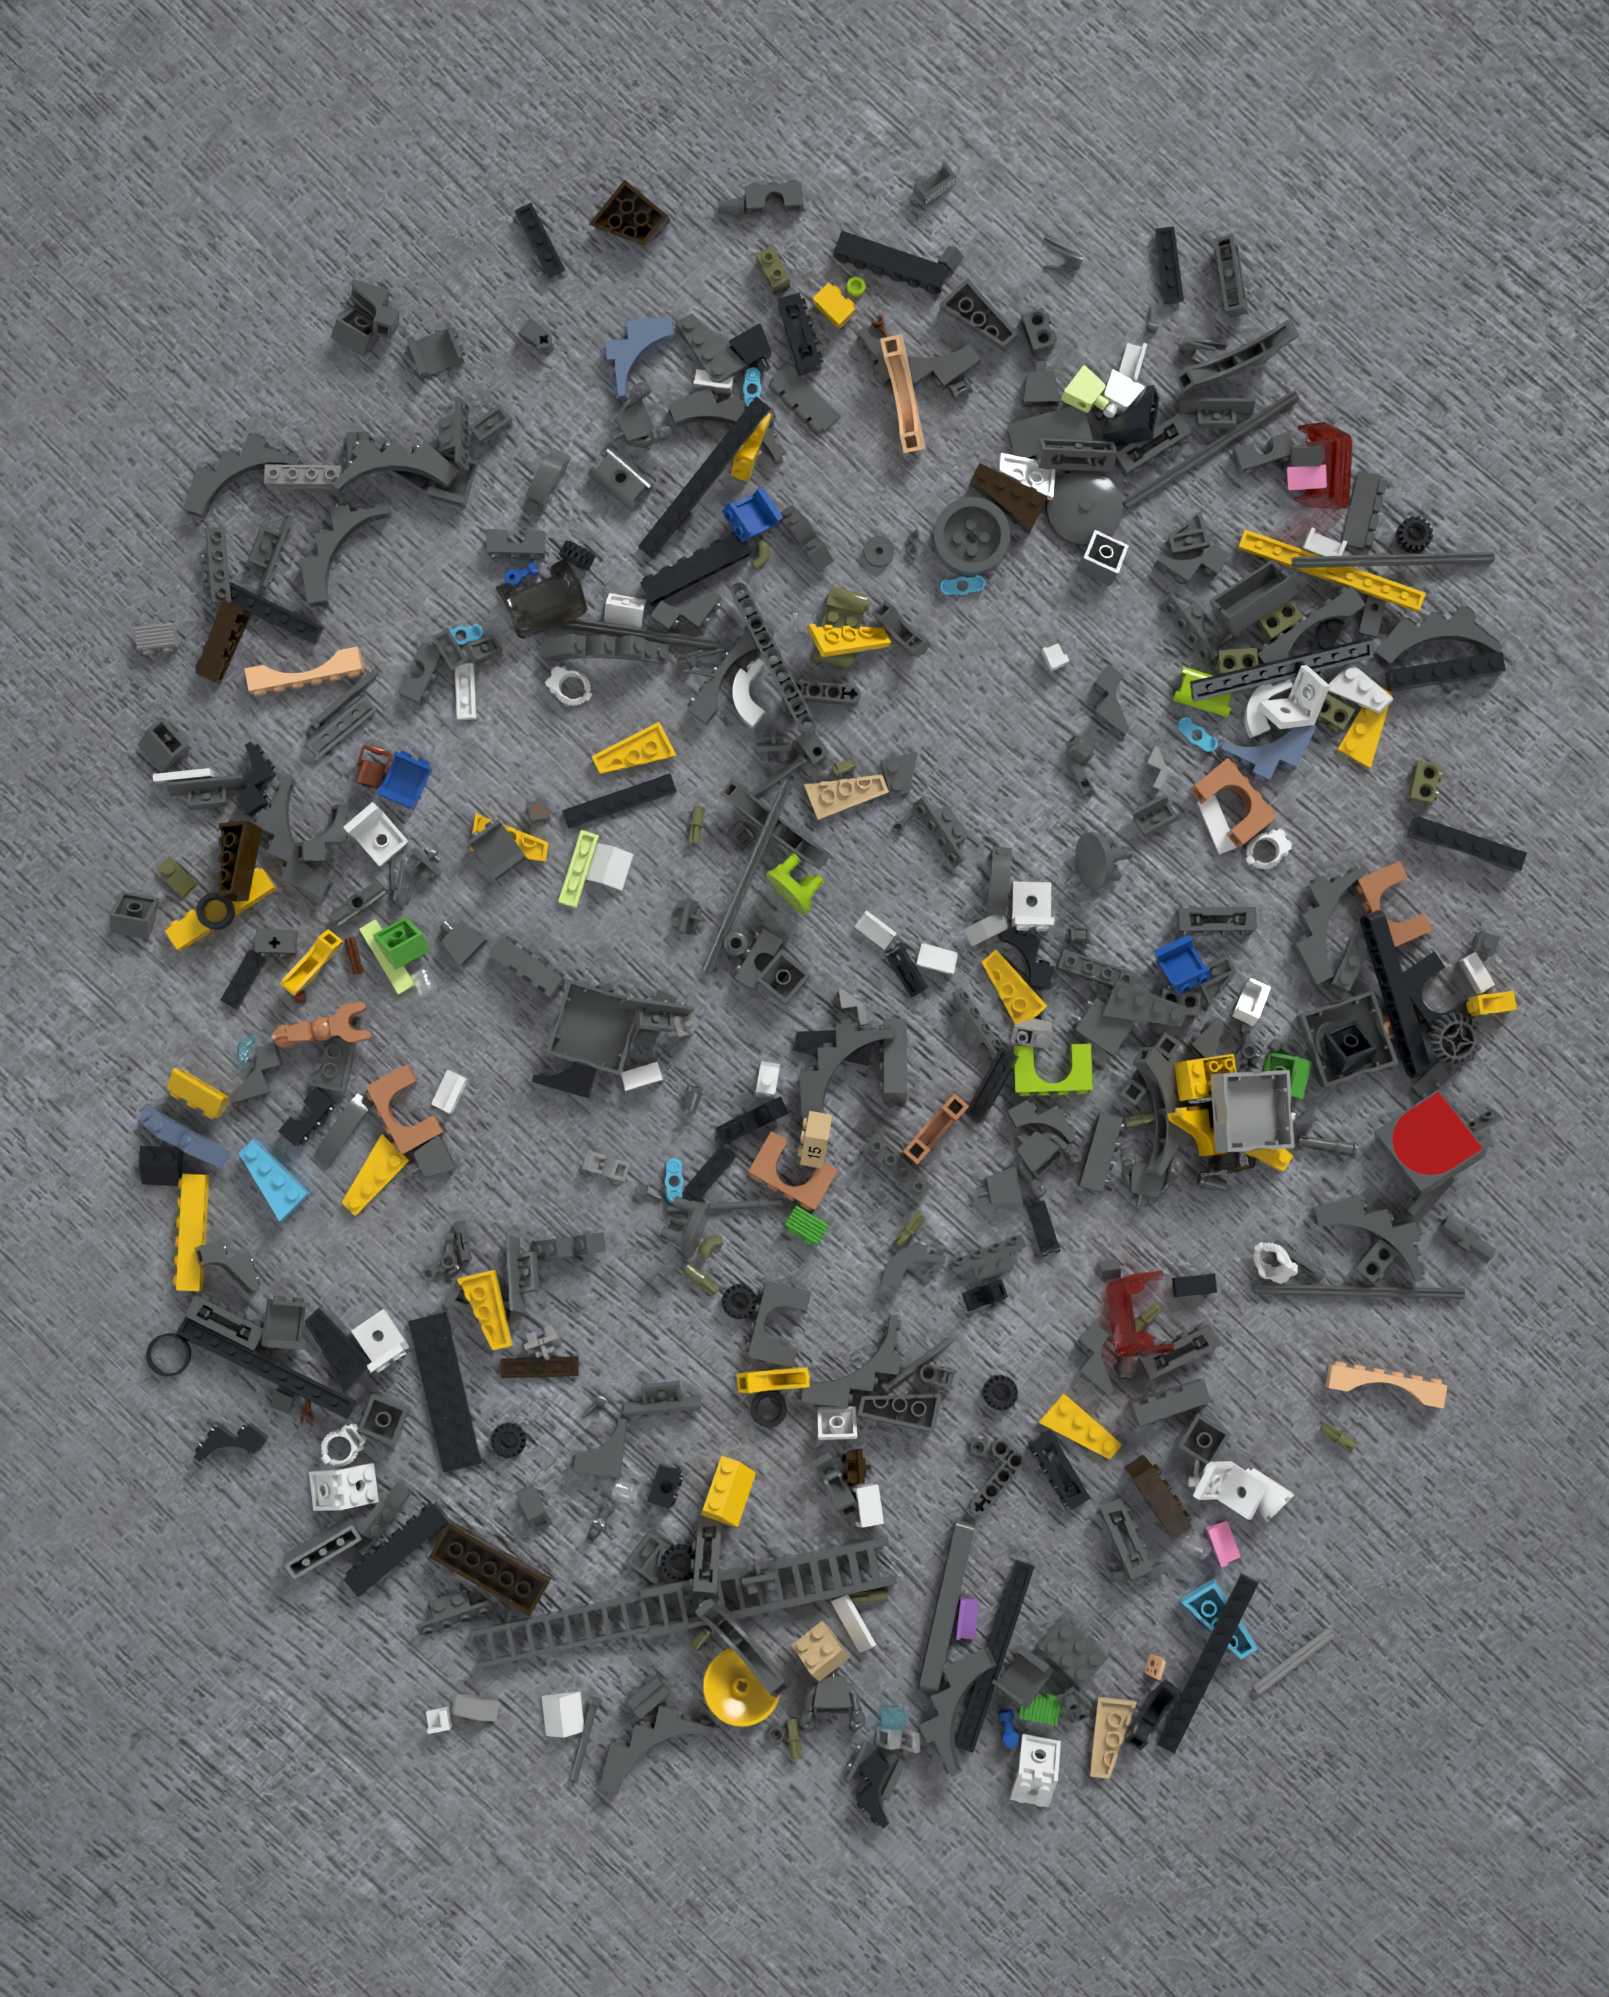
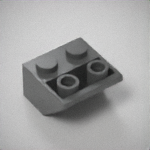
M163 717L147 729L138 743V746L162 773H165L192 749Z

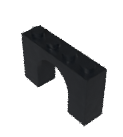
M1435 951L1403 971L1412 1005L1417 1013L1416 1018L1421 1024L1424 1023L1428 1029L1426 1031L1427 1034L1434 1032L1431 1026H1437L1436 1020L1442 1021V1015L1449 1017V1013H1454L1455 1015L1461 1013L1463 1016H1469V1020L1476 1017H1471V1013L1467 1010L1468 999L1461 1001L1444 1013L1434 1012L1424 1004L1422 999L1423 985L1429 978L1445 968V965ZM1448 1027L1444 1033H1447L1450 1030V1027Z

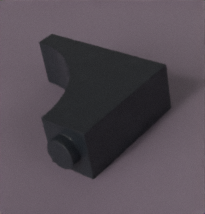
M1154 385L1146 386L1142 398L1129 411L1106 420L1105 427L1102 429L1104 440L1114 441L1115 446L1153 440L1160 400Z
M574 1062L568 1069L559 1074L551 1076L534 1075L532 1082L589 1099L597 1069Z

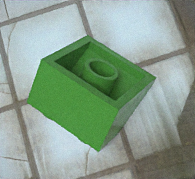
M406 917L373 934L387 961L395 969L403 967L412 960L429 952L423 933Z
M1268 1052L1263 1071L1290 1070L1291 1097L1303 1099L1312 1062L1299 1057Z

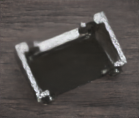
M566 559L556 562L551 566V578L519 591L511 583H504L495 587L511 625L519 638H529L581 617L586 613L587 604L581 584Z

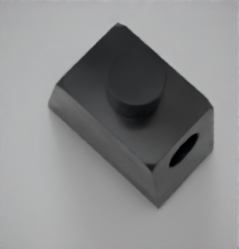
M761 323L729 340L730 348L747 364L748 369L757 366L761 373L770 369L766 359L771 357V349Z

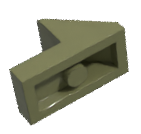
M171 856L156 868L166 879V882L183 897L197 885Z

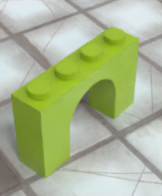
M1091 1044L1070 1045V1071L1067 1077L1059 1083H1047L1038 1077L1034 1069L1032 1046L1012 1047L1013 1053L1019 1056L1013 1067L1014 1093H1019V1096H1030V1092H1038V1096L1050 1095L1049 1092H1057V1095H1069V1091H1076V1095L1088 1094L1089 1090H1093Z

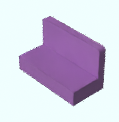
M959 1598L955 1630L956 1640H960V1638L975 1640L979 1607L978 1599Z

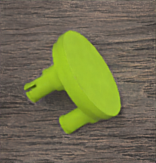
M792 853L782 865L779 864L772 871H768L766 878L776 892L799 913L807 915L812 907L810 899L825 881L818 874L814 877L807 874L797 883L790 876V872L801 860Z

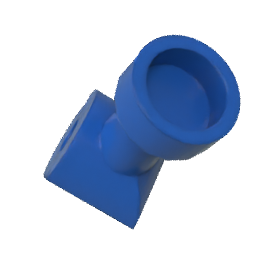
M534 560L527 564L528 567L519 571L509 569L504 575V581L507 586L511 588L519 587L521 580L531 574L533 577L540 575Z
M1013 1710L999 1711V1720L1003 1721L1004 1725L1002 1741L1007 1748L1013 1749L1017 1747L1018 1739H1020L1011 1721L1014 1718Z

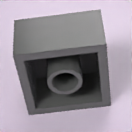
M374 1393L370 1398L358 1431L395 1445L399 1440L412 1406Z
M1194 1411L1175 1445L1203 1463L1208 1464L1215 1462L1231 1433Z

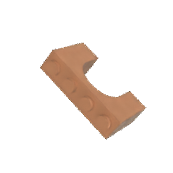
M1228 758L1190 789V792L1200 804H1203L1220 790H1232L1242 797L1246 806L1245 816L1239 824L1226 833L1237 848H1240L1277 817L1273 808L1263 801L1262 795L1250 785L1249 779L1243 776L1238 771L1237 765Z
M1398 861L1354 881L1356 884L1354 889L1357 895H1361L1364 901L1362 906L1365 912L1371 913L1381 910L1380 897L1384 890L1408 877L1401 862ZM1424 913L1400 923L1387 919L1395 947L1432 931Z
M407 1064L367 1085L368 1091L365 1092L370 1102L374 1101L377 1107L375 1108L379 1119L383 1118L386 1124L384 1129L389 1136L392 1135L395 1141L393 1146L401 1154H406L434 1139L436 1136L445 1133L436 1115L410 1127L403 1126L394 1119L391 1111L394 1097L402 1090L418 1082L410 1065Z
M955 1093L952 1094L901 1152L917 1165L969 1105Z
M771 1131L748 1171L751 1173L750 1177L758 1182L761 1179L768 1183L767 1187L775 1192L778 1189L785 1192L783 1196L791 1201L797 1199L801 1202L800 1206L810 1211L811 1208L815 1210L838 1169L824 1162L823 1169L816 1168L807 1183L801 1186H789L783 1183L777 1175L776 1162L788 1141Z

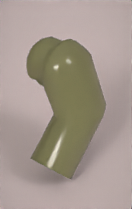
M764 541L757 543L758 557L751 562L757 570L770 557V547Z
M722 1235L704 1239L698 1250L701 1258H709L710 1251L714 1246L723 1245Z

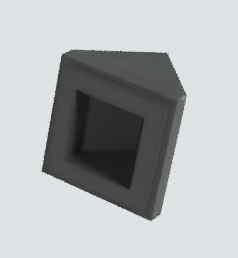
M948 246L938 260V263L949 267L948 270L954 272L964 256L956 247Z
M1118 1258L1099 1261L1101 1280L1121 1278V1267Z

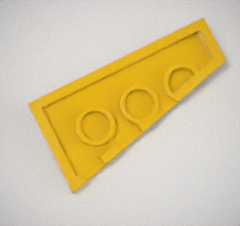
M491 1270L457 1278L492 1350L512 1346L513 1343L496 1271Z

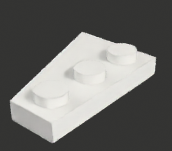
M1004 453L1000 454L998 472L1047 495V499L1050 501L1053 499L1055 469L1046 470L1039 468L1037 460Z
M1350 663L1328 684L1330 685L1329 694L1333 693L1344 700L1348 699L1378 714L1393 701V697L1353 663Z

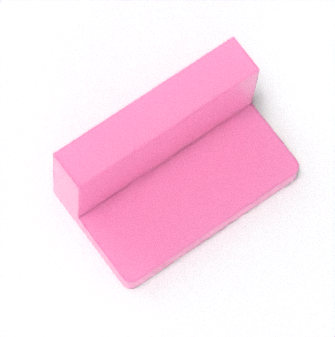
M1320 465V467L1298 466L1286 468L1288 490L1327 487L1326 465Z
M1228 1521L1205 1528L1218 1565L1221 1568L1229 1565L1228 1562L1240 1558V1553Z

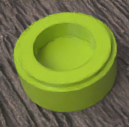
M860 277L850 278L847 282L848 294L852 297L863 295L865 292L864 280Z

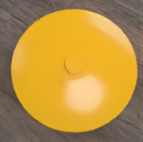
M732 1648L718 1654L711 1661L704 1674L703 1695L705 1702L712 1714L725 1724L735 1727L755 1725L766 1719L773 1712L779 1701L780 1695L777 1698L770 1695Z

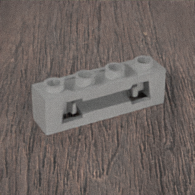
M265 465L264 484L268 489L332 490L333 478L338 473L342 474L344 469L341 465Z

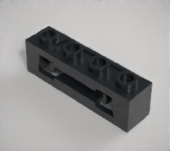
M800 292L779 298L778 307L799 375L821 370V363L824 362L821 351L817 352L816 345H818L816 334H812L810 327H813L811 317L807 316L805 309H807L805 298H801ZM797 310L800 314L799 322L807 345V349L801 350L803 360H801L799 354L800 345L792 320L798 319Z
M1050 1429L1030 1440L1032 1446L1029 1448L1034 1457L1039 1456L1042 1461L1039 1465L1044 1474L1049 1473L1052 1478L1049 1482L1054 1491L1059 1490L1062 1496L1059 1499L1064 1508L1068 1506L1070 1510H1073L1091 1499ZM1050 1443L1056 1449L1055 1455L1072 1482L1076 1483L1079 1491L1071 1483L1066 1486L1070 1495H1067L1065 1492V1486L1050 1460L1045 1458L1041 1451L1044 1449L1048 1456L1053 1454L1054 1451L1050 1447Z

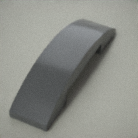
M357 1093L333 1124L315 1152L314 1157L330 1167L341 1152L340 1150L374 1103Z

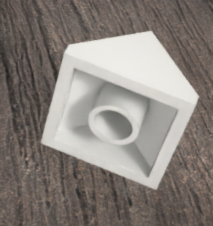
M597 843L586 880L622 891L634 854L614 846Z
M848 1406L847 1408L817 1407L818 1440L857 1439L856 1406Z
M580 1691L542 1696L546 1736L564 1738L583 1732L584 1718Z

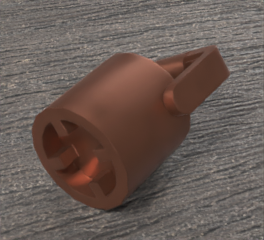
M364 745L357 762L359 769L355 782L378 789L383 774H387L392 757L391 753L384 751V748ZM364 749L377 755L388 756L386 767L375 762L361 760Z

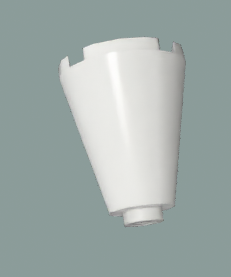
M1248 1468L1246 1469L1247 1472L1269 1485L1257 1507L1264 1520L1268 1522L1289 1502L1294 1494L1255 1468L1252 1470Z

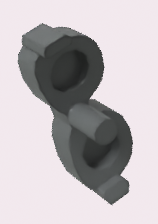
M916 529L908 537V541L912 545L908 547L907 554L912 559H915L918 554L916 544L919 540V530Z

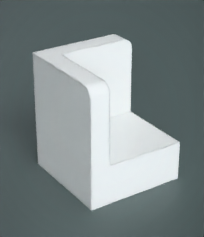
M1059 644L1049 648H1042L1041 653L1050 672L1069 663L1067 654H1063Z
M449 1706L426 1712L427 1734L451 1729L452 1720Z

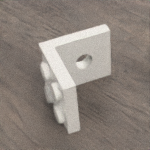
M1307 665L1301 666L1289 698L1260 701L1257 708L1279 729L1315 725L1330 685Z
M374 802L344 826V829L360 843L380 867L409 843L405 836ZM380 835H386V844L379 845L377 838Z
M1013 882L1012 928H1017V931H1028L1030 928H1036V931L1041 932L1049 930L1054 925V917H1051V883ZM1027 897H1035L1037 900L1036 906H1028L1026 903Z
M385 1309L351 1331L371 1360V1363L367 1365L370 1372L384 1370L390 1365V1360L396 1361L407 1354L405 1350L410 1347ZM376 1330L383 1333L382 1341L374 1339L373 1334Z
M1232 1461L1210 1462L1205 1466L1204 1475L1196 1484V1491L1193 1496L1198 1500L1218 1499L1246 1519L1251 1520L1269 1485ZM1241 1487H1244L1246 1490L1244 1498L1239 1494Z
M374 1463L339 1470L309 1472L313 1511L344 1510L379 1502ZM357 1481L361 1484L359 1491L356 1489Z
M1022 1734L1018 1773L1011 1791L1010 1800H1015L1019 1803L1035 1804L1039 1807H1049L1058 1782L1061 1741ZM1035 1754H1042L1044 1759H1038Z

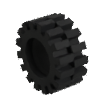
M1411 516L1401 523L1396 534V538H1398L1397 543L1401 544L1400 548H1405L1406 552L1412 551V553H1415L1416 551H1422L1430 544L1433 538V528L1429 527L1431 525L1430 522H1425L1427 519H1420L1421 516L1416 518ZM1410 528L1420 530L1421 539L1419 541L1409 539L1408 530Z
M567 540L558 554L565 561L586 571H589L596 557L586 548Z
M733 1285L725 1291L722 1297V1307L725 1313L735 1319L749 1317L756 1308V1295L747 1285ZM737 1294H742L747 1299V1305L743 1309H736L732 1305V1298Z
M994 1375L984 1384L983 1398L988 1406L994 1410L1004 1411L1015 1404L1018 1398V1389L1014 1381L1008 1376ZM998 1385H1003L1008 1390V1395L1003 1400H997L993 1396V1390Z
M507 1422L499 1425L493 1431L490 1444L493 1447L494 1453H497V1456H502L505 1459L514 1458L525 1448L527 1437H525L526 1433L522 1430L521 1426H518L516 1423ZM505 1433H511L516 1438V1443L511 1448H506L501 1443V1438Z
M685 1544L670 1546L665 1551L661 1562L665 1575H668L670 1579H675V1581H683L691 1577L694 1571H691V1560L695 1559L696 1554L692 1552V1548L687 1547ZM676 1555L684 1556L687 1560L686 1567L681 1570L675 1569L672 1566L673 1557Z

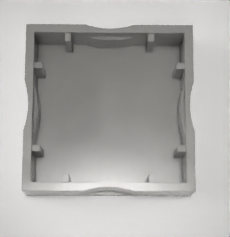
M1290 1070L1211 1074L1215 1152L1294 1148L1293 1119L1290 1110Z

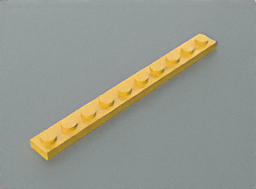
M1246 529L1238 546V549L1268 560H1274L1276 563L1293 568L1291 561L1294 557L1319 556ZM1354 567L1293 568L1347 588L1353 586L1356 591L1415 612L1420 611L1426 594L1425 592Z

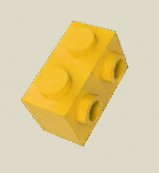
M828 282L812 298V304L840 330L855 315V304L849 298L845 299L841 295V290L836 285L832 286Z

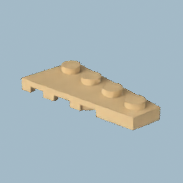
M882 774L804 784L817 820L889 793Z
M1097 1696L1090 1777L1110 1779L1137 1701Z

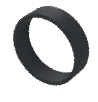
M175 1333L159 1335L150 1342L147 1348V1363L158 1375H177L189 1365L191 1360L190 1345L186 1339ZM163 1336L176 1337L186 1348L187 1357L185 1364L175 1373L161 1372L154 1366L151 1359V1350L154 1343Z

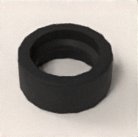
M209 893L199 900L196 914L200 923L205 927L221 930L232 923L235 917V907L231 900L218 893ZM219 900L225 904L227 914L221 922L214 923L205 917V907L210 901Z
M761 1391L752 1400L750 1407L751 1416L762 1427H775L786 1417V1401L777 1391ZM764 1398H774L780 1405V1413L773 1420H765L758 1414V1403Z

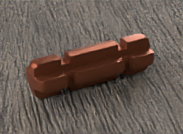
M354 937L345 939V945L348 947L347 952L350 964L353 965L351 967L354 975L361 974L364 970L363 966L360 965L361 959L358 947L355 946L357 945Z

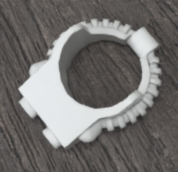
M559 666L553 667L552 675L550 678H547L545 684L551 693L556 694L559 701L561 700L562 703L568 704V706H578V704L581 705L584 701L590 700L592 696L590 693L591 685L584 673L575 669L569 670L566 666L562 668ZM569 677L581 679L585 690L583 697L570 699L561 693L562 682Z
M1271 830L1268 834L1260 833V835L1254 836L1246 849L1247 858L1245 860L1248 865L1252 864L1254 867L1256 866V868L1264 870L1277 866L1282 857L1287 856L1288 851L1292 849V843L1290 840L1287 841L1284 830ZM1268 840L1275 845L1276 856L1271 862L1262 863L1254 860L1252 856L1253 849L1258 841Z
M1260 1242L1254 1247L1253 1260L1262 1278L1271 1279L1273 1282L1282 1284L1283 1282L1286 1283L1291 1276L1297 1274L1298 1265L1291 1262L1288 1253L1280 1245L1273 1243L1263 1244ZM1265 1250L1266 1252L1276 1253L1277 1260L1281 1265L1271 1267V1265L1264 1263L1260 1258L1261 1251Z
M356 1424L344 1425L341 1430H333V1432L326 1435L327 1437L324 1438L323 1444H321V1454L323 1455L321 1460L325 1465L329 1463L334 1467L347 1466V1464L356 1459L358 1452L363 1450V1444L367 1442V1437L358 1431L359 1427ZM342 1436L350 1441L351 1452L347 1459L331 1460L328 1456V1444L334 1437Z

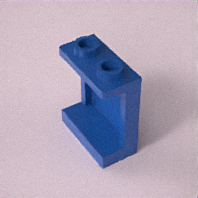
M763 487L757 489L753 495L736 503L729 502L722 510L725 519L729 522L742 543L775 528L783 519V516Z
M401 750V753L395 751V758L382 787L379 786L377 794L415 810L432 768L429 766V762L419 758L417 761L412 759V755Z
M1189 934L1154 950L1155 960L1176 995L1186 993L1191 988L1205 984L1211 979L1210 969L1204 965L1193 947Z

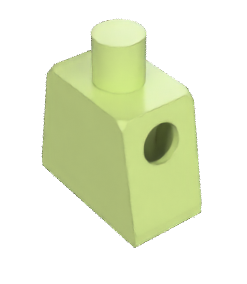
M1083 365L1064 390L1060 399L1086 413L1094 405L1104 411L1110 402L1102 396L1106 387L1105 384L1085 365Z

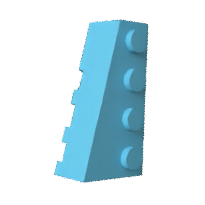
M252 1139L239 1152L279 1222L284 1221L311 1194L258 1140Z
M1215 1578L1181 1597L1182 1604L1190 1609L1211 1631L1228 1600ZM1240 1620L1228 1645V1648L1240 1659L1258 1650L1256 1642L1242 1620Z

